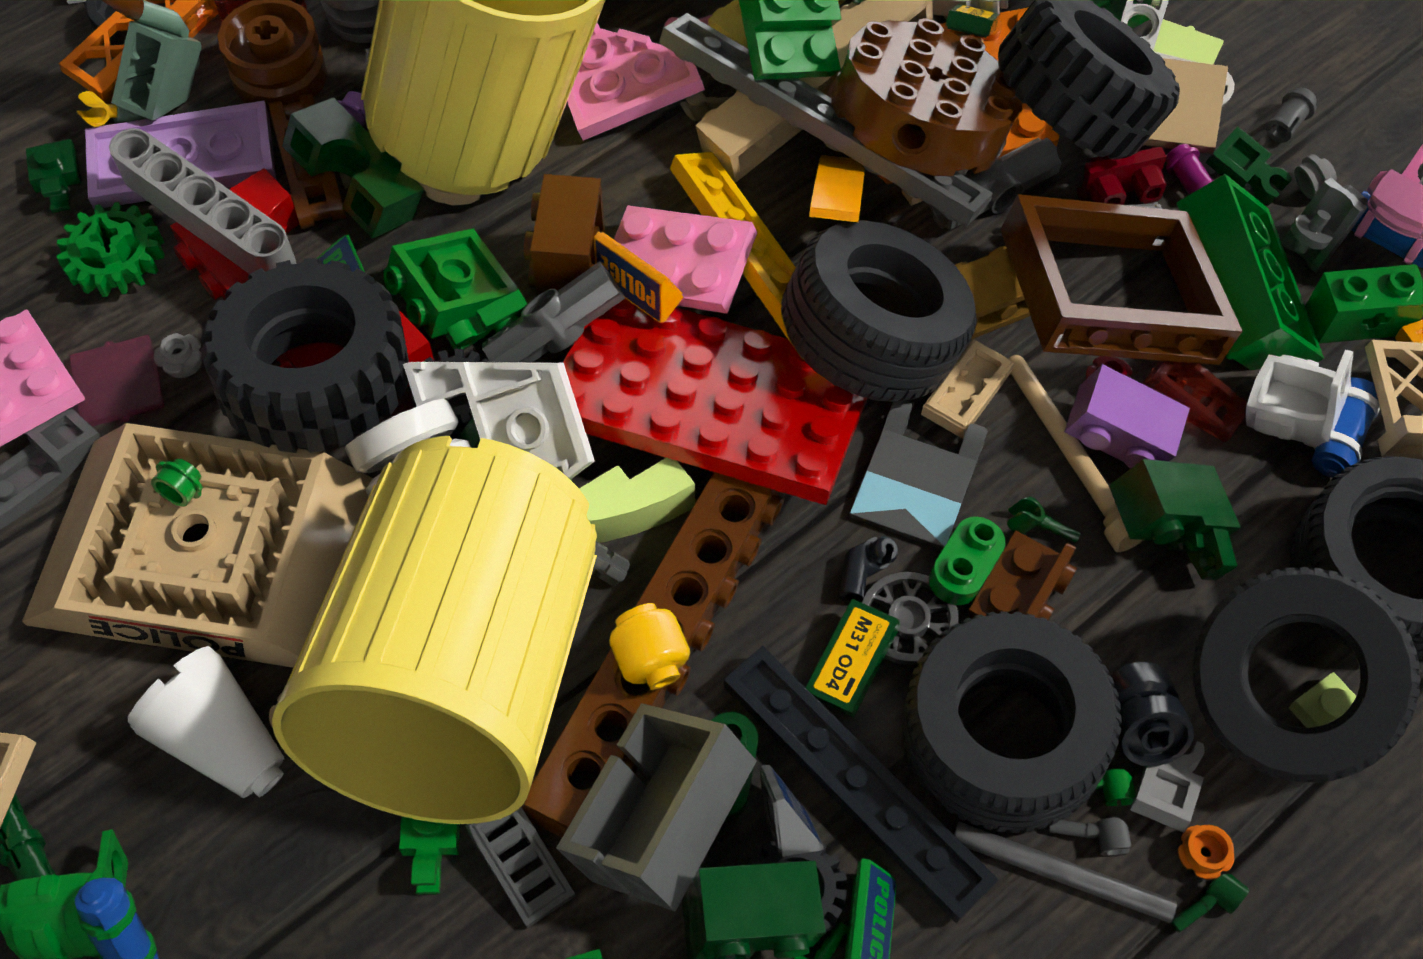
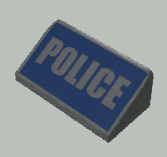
M770 765L761 766L759 773L764 814L778 852L782 856L823 850L824 846L805 808Z

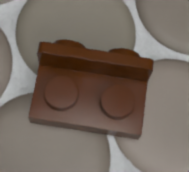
M1015 530L969 608L966 618L973 619L976 615L986 616L987 613L991 612L999 614L1001 611L1008 612L1009 614L1021 612L1027 615L1028 613L1035 615L1036 618L1042 617L1049 621L1055 609L1047 605L1053 591L1063 595L1077 570L1075 566L1069 564L1076 547L1066 543L1062 552L1058 553Z

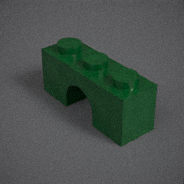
M334 97L291 113L282 147L311 177L325 171H337L352 178L342 208L372 239L413 220L424 188L416 180L401 172V165L386 150L381 153L370 134Z

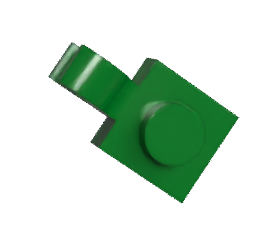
M401 817L399 850L402 856H414L411 884L416 886L417 895L440 894L442 855H459L460 824L435 823Z

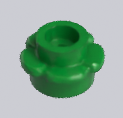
M177 458L173 462L160 461L156 465L157 473L151 479V485L167 501L177 506L185 507L192 498H199L202 495L203 487L200 483L202 476L189 462Z

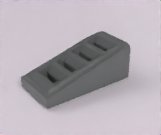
M522 807L498 820L465 825L469 836L527 929L576 897ZM515 822L516 826L489 843L487 838L510 823ZM523 839L527 841L529 846L506 861H500L498 857L500 854ZM538 858L541 866L514 883L510 876ZM550 877L554 886L529 903H526L522 895Z

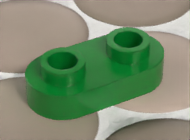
M969 517L961 521L929 573L928 581L933 593L942 601L952 605H964L971 602L978 594L1005 548L1006 543L1002 530L994 522L983 517ZM954 569H956L958 572H960V573H962V574H965V575H960V574H958Z

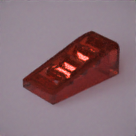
M1159 360L1142 382L1143 385L1189 407L1190 410L1186 421L1223 442L1228 441L1246 416L1247 402L1199 363ZM1185 386L1193 389L1190 394L1184 390ZM1203 396L1210 399L1206 407L1200 403ZM1220 406L1228 409L1222 420L1215 415Z

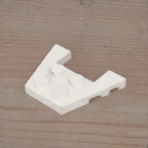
M408 362L403 364L417 407L431 401L443 398L449 400L466 394L480 439L495 440L527 451L551 464L570 480L595 462L564 363Z

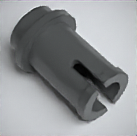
M1300 87L1285 94L1282 98L1281 108L1266 124V131H1271L1268 134L1270 138L1281 143L1288 142L1304 120L1310 119L1315 114L1317 99L1312 91Z

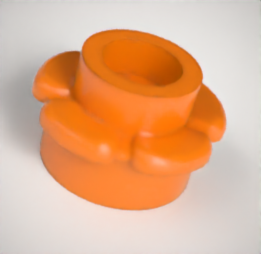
M1194 825L1185 830L1181 836L1183 843L1178 847V856L1186 869L1194 870L1197 877L1205 880L1217 879L1222 871L1227 872L1231 869L1234 863V847L1231 838L1223 829L1214 825ZM1205 847L1209 849L1210 856H1203L1201 854V848Z

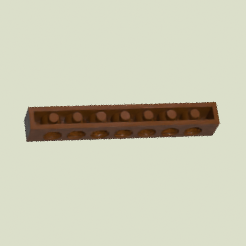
M713 472L635 606L654 603L657 609L670 610L676 616L690 648L687 662L678 669L680 678L663 688L649 690L642 695H631L624 690L630 682L626 681L623 677L613 651L610 649L530 787L528 797L522 807L531 822L563 837L591 788L581 790L571 785L573 778L577 774L586 771L593 772L599 776L610 755L619 757L636 774L638 768L617 746L619 740L607 742L600 739L598 734L602 729L611 725L619 726L626 730L641 703L663 708L670 694L675 696L680 694L691 671V667L687 666L689 659L695 649L702 652L707 646L715 628V623L711 621L719 606L725 609L729 606L738 587L739 580L735 579L739 569L742 564L748 567L752 564L762 541L758 537L765 523L772 526L781 511L784 498L779 496V491ZM735 513L742 515L745 519L739 522H731L723 517ZM705 554H716L723 559L711 564L705 563L699 558ZM682 595H692L700 600L692 606H682L675 602Z

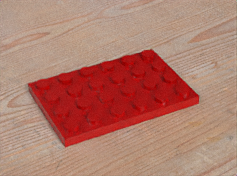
M623 299L603 315L584 326V332L575 341L562 363H564L586 434L827 505L867 398L852 394L832 384L815 372L801 359L788 339L678 307L673 310L665 322L659 323L627 299Z

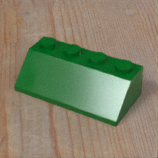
M1226 174L1178 201L1179 211L1188 212L1242 329V333L1225 357L1229 360H1236L1250 370L1261 369L1268 355L1279 357L1287 355L1315 362L1323 360V353L1269 208Z

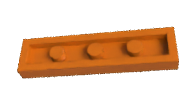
M145 0L154 4L165 3L166 8L177 12L187 25L189 37L191 38L222 11V6L218 0ZM117 11L59 63L61 72L87 90L94 92L106 104H112L124 45H110V37L117 31H127L129 21H134ZM106 58V66L95 77L79 68L86 59Z

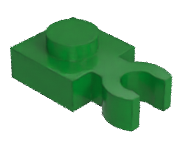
M518 289L477 310L475 316L461 320L448 327L446 331L449 335L446 336V339L454 353L455 349L465 350L480 339L485 341L518 319L527 302Z

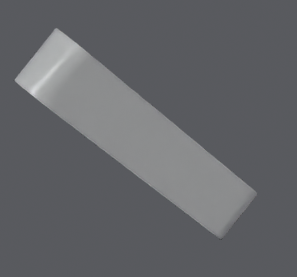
M130 128L117 133L111 139L109 144L110 154L125 184L131 190L250 274L261 268L264 271L276 268V263L290 260L291 264H297L286 232L281 225L155 137L141 129Z

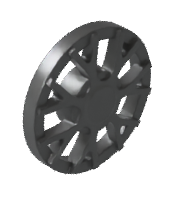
M916 572L890 574L873 584L862 601L863 604L868 606L871 605L872 601L889 608L888 615L900 620L901 626L891 644L893 650L889 648L885 659L903 665H916L924 653H918V650L925 651L928 647L920 637L928 631L939 638L942 633L941 630H950V626L958 623L956 605L948 604L944 601V604H936L939 599L936 595L928 604L915 597L922 586L931 590L928 581L929 576ZM902 583L906 596L894 601L888 587ZM908 583L916 584L915 588L910 589ZM883 591L885 597H881L878 594ZM948 611L949 623L930 622V613ZM899 640H912L914 654L898 652Z

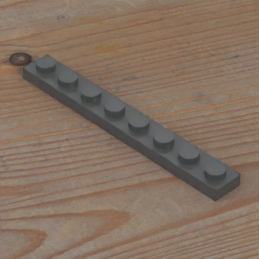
M686 13L663 27L659 44L673 51L679 59L695 64L710 73L716 81L732 86L747 95L753 103L765 106L784 117L793 127L804 129L824 141L825 145L830 149L846 154L861 163L867 171L881 175L901 187L907 195L919 198L941 211L947 219L960 222L967 227L986 208L993 193L956 171L954 176H933L899 166L867 149L853 136L855 127L846 118H838L831 105L832 98L798 78L754 80L748 48L692 15Z

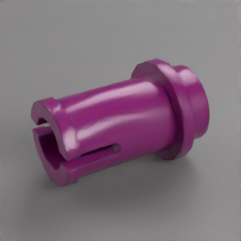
M1181 144L1167 154L1165 159L1167 162L1166 170L1170 175L1177 176L1190 195L1214 180L1199 161L1200 152L1197 148L1190 147L1189 144Z

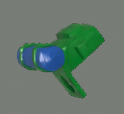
M113 829L102 832L97 868L93 873L42 875L37 878L23 879L0 885V930L6 944L20 959H74L89 956L99 957L100 959H159L155 939L144 928L136 913L134 898L125 889L128 859ZM112 861H113V867H114V878H113V873H112V864H111Z

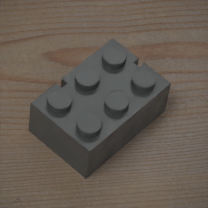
M641 703L617 746L650 782L646 786L619 757L610 755L556 849L592 882L627 895L631 892L638 899L676 911L752 771L756 759L726 724Z

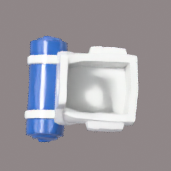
M1344 351L1336 372L1319 367L1318 362L1309 359L1304 360L1287 355L1280 357L1268 355L1254 381L1246 405V424L1264 434L1277 436L1285 440L1300 441L1305 445L1314 447L1315 450L1311 459L1313 467L1321 474L1333 478L1345 468L1360 461L1363 454V443L1372 421L1375 420L1379 413L1380 406L1373 382L1362 378L1350 377L1353 351Z

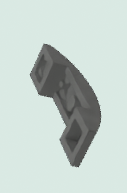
M72 407L26 432L31 444L0 465V529L18 519L54 491L82 463L90 453L94 441L100 438L99 433Z

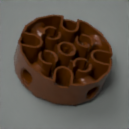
M927 18L920 19L918 22L893 20L868 22L850 39L844 65L837 73L832 88L831 105L838 118H846L855 127L853 136L867 149L899 166L933 176H954L956 169H971L975 174L990 169L1001 155L1006 145L1007 136L1023 110L1022 102L1015 95L1016 91L1013 87L1008 86L1004 80V73L999 69L998 61L985 51V44L981 40L968 35L960 37L953 32L944 30L938 22Z

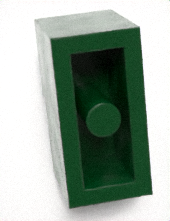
M1142 459L1109 485L1130 539L1151 540L1155 544L1167 543L1169 550L1185 551L1201 580H1218L1237 567L1229 535L1241 527L1214 466Z

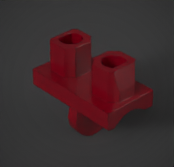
M1160 146L1138 151L1136 154L1123 159H1109L1108 156L1090 158V162L1085 163L1083 184L1081 187H1078L1076 193L1080 201L1093 200V202L1124 205L1126 193L1135 191L1139 201L1144 204L1159 201L1166 187L1161 170L1167 156Z

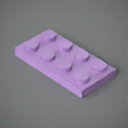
M265 100L162 116L156 120L143 119L85 128L88 199L93 209L98 204L102 208L112 207L115 202H120L121 205L147 201L125 184L109 150L111 139L117 133L130 128L146 131L226 188L234 187L263 168L276 179L270 118Z

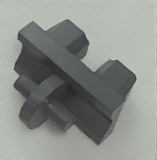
M1332 178L1324 181L1302 214L1292 223L1291 230L1281 242L1282 245L1302 256L1307 262L1308 267L1316 273L1323 269L1368 208L1366 207L1368 203L1367 198L1351 185L1342 187Z

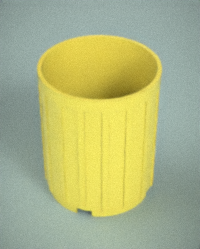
M379 0L361 92V100H363L365 121L375 145L381 153L386 150L387 153L402 163L401 172L424 185L441 191L464 195H482L508 189L510 181L516 180L519 177H527L541 159H545L605 0Z
M440 436L425 439L408 446L395 457L392 463L389 462L383 468L376 485L374 484L292 673L276 705L272 717V728L282 749L300 768L319 782L344 796L370 807L416 820L445 824H476L498 820L514 813L524 804L528 797L597 555L594 554L597 533L595 524H590L586 516L589 503L583 493L567 476L548 462L520 448L495 440L481 438L478 447L471 448L450 446L452 438L450 436Z

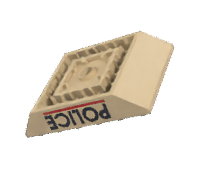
M125 423L94 441L22 622L27 626L191 652L209 646L223 657L294 668L369 496L365 490L373 478L364 473L356 472L353 467L325 452L310 453L306 449L299 448L297 453L283 452L278 450L277 445H271L268 448L252 441ZM178 458L192 464L202 476L200 480L203 487L202 495L199 498H192L185 507L172 504L160 496L151 485V479L157 473L156 465L160 461L173 462ZM199 523L209 525L208 532L202 539L195 542L183 541V535L188 528Z

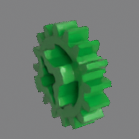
M115 202L110 211H104L102 206L98 204L95 205L94 215L89 217L80 212L77 214L81 222L77 226L66 224L64 226V230L69 238L57 240L56 244L61 253L56 255L71 284H79L86 294L92 292L96 287L102 297H107L111 288L118 287L122 295L127 294V284L131 282L142 287L145 285L142 275L145 272L156 274L158 268L154 260L164 259L165 256L160 246L164 243V239L158 227L155 225L149 213L142 215L136 205H132L124 212L120 202Z

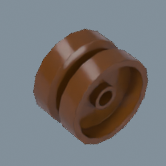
M253 0L234 9L222 21L217 34L219 49L224 63L229 70V76L235 93L244 103L265 100L267 109L270 112L268 104L270 102L282 100L283 104L298 101L300 100L299 95L312 93L313 98H315L323 89L328 74L325 59L318 41L313 18L303 6L290 0Z

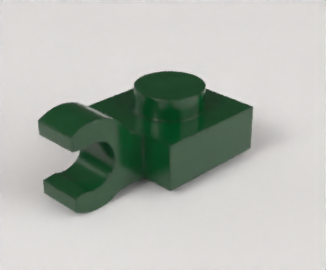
M67 139L26 148L29 182L35 193L42 192L44 198H49L52 213L70 210L71 202L68 186L81 183L77 150L72 140Z

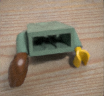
M102 0L120 14L134 21H129L112 104H106L94 92L85 91L80 93L78 98L85 105L92 108L87 111L78 110L76 113L91 126L99 127L104 125L109 118H113L115 123L143 119L156 120L185 103L190 96L195 71L198 70L200 65L201 42L189 37V29L181 16L172 9L145 0Z

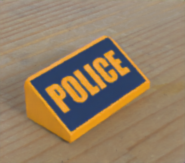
M598 231L594 236L595 264L600 261L607 268L623 292L625 299L657 322H665L683 299L682 292L667 276L604 232L600 233Z

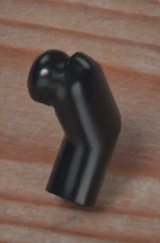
M886 536L874 537L855 546L846 553L838 594L841 600L849 603L851 599L859 602L863 601L867 578L887 568L898 556V547L893 539Z

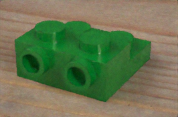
M739 0L754 80L832 77L841 70L832 28L833 25L842 20L838 0Z
M474 228L393 245L388 265L384 270V282L387 290L392 295L401 294L407 303L406 311L409 321L416 328L424 327L430 338L448 334L446 329L451 325L475 316L477 310L518 290Z

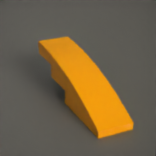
M821 155L809 217L858 222L865 171L863 165L852 158Z

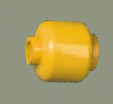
M654 603L639 605L621 614L615 621L617 627L611 632L609 644L625 680L632 684L647 683L650 690L663 688L680 678L678 669L687 662L690 648L676 616L670 610L657 609Z

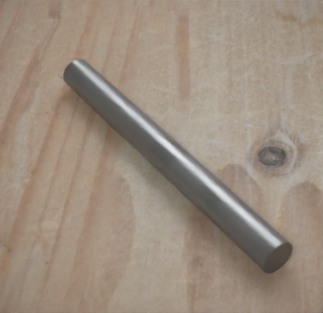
M960 821L957 824L954 836L968 849L1171 923L1177 907V901Z

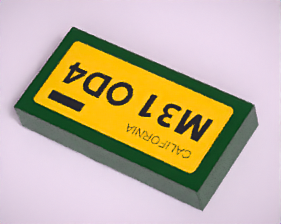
M958 4L949 10L945 26H948L947 29L987 38L996 30L1000 14Z
M851 599L805 688L819 702L854 718L901 626L900 620Z

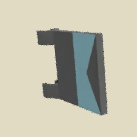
M906 400L893 402L849 517L943 550L950 538L988 430L977 424H970L959 454H955L903 436L910 420L912 403Z

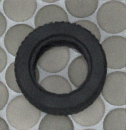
M1401 456L1367 459L1345 468L1340 474L1334 476L1308 508L1294 532V538L1291 542L1292 548L1290 549V568L1308 567L1338 572L1337 574L1346 575L1375 591L1378 596L1388 602V605L1396 611L1398 617L1403 621L1408 633L1411 635L1417 652V659L1419 662H1423V599H1413L1391 592L1369 576L1355 555L1351 538L1352 527L1363 521H1388L1407 527L1423 539V460ZM1321 625L1333 638L1350 647L1339 634Z

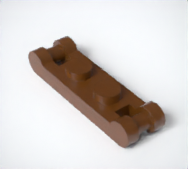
M312 93L299 95L300 100L283 104L282 100L268 103L295 210L302 230L315 227L316 221L332 218L333 222L347 219L345 210L342 208L343 203L334 171H325L311 177L282 147L291 113L315 105ZM321 195L326 196L327 200L309 204V198Z

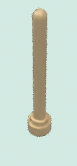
M1019 355L1011 356L1009 359L1015 363L1010 374L1105 516L1103 521L1106 527L1104 535L1116 552H1123L1141 543L1143 540L1129 538L1109 485L1079 440L1064 432L1067 422L1024 358Z

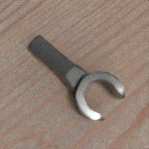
M1106 818L1096 823L1088 822V824L1059 820L1058 823L1050 825L1051 833L1086 837V839L1098 838L1100 852L1103 856H1122L1130 851L1131 841L1128 826L1120 818Z

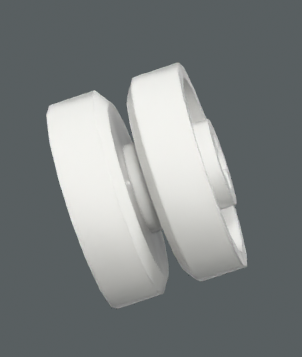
M443 398L431 401L383 421L348 443L345 451L356 472L372 473L383 469L389 462L392 463L401 451L416 442L434 437L449 436L455 430L459 421L448 399ZM453 439L450 443V446L471 447L468 440ZM380 474L373 478L365 491L368 496L374 484L376 485Z

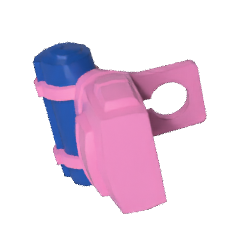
M1423 144L1402 174L1390 169L1389 171H1380L1372 180L1367 192L1363 191L1361 193L1367 198L1368 203L1366 207L1368 208L1351 229L1355 232L1354 235L1360 239L1365 237L1404 258L1403 262L1406 264H1417L1421 268H1423V185L1420 184L1418 169L1423 163Z

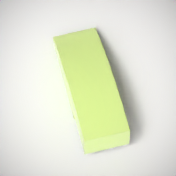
M669 458L661 460L632 479H629L620 466L617 465L579 488L589 503L586 516L590 524H595L596 541L598 543L623 538L651 529L691 510L695 505V483L678 461Z

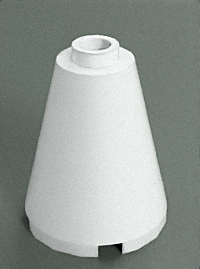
M209 646L197 649L173 665L180 673L172 677L166 684L157 679L147 689L133 707L127 722L131 724L130 727L140 737L240 797L245 798L253 792L258 797H261L274 787L284 773L279 769V766L282 764L284 756L220 654H217Z

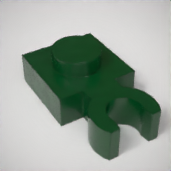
M1238 126L1205 162L1221 176L1226 174L1242 188L1248 183L1253 187L1256 198L1268 206L1280 194L1270 184L1275 185L1277 189L1282 191L1293 180L1284 169L1270 167L1266 161L1272 153Z

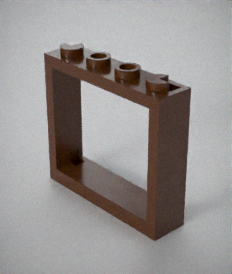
M1017 194L1000 230L1043 352L1221 364L1242 333V329L1187 211ZM1157 236H1166L1164 240L1156 239ZM1048 240L1162 251L1189 313L1071 303Z

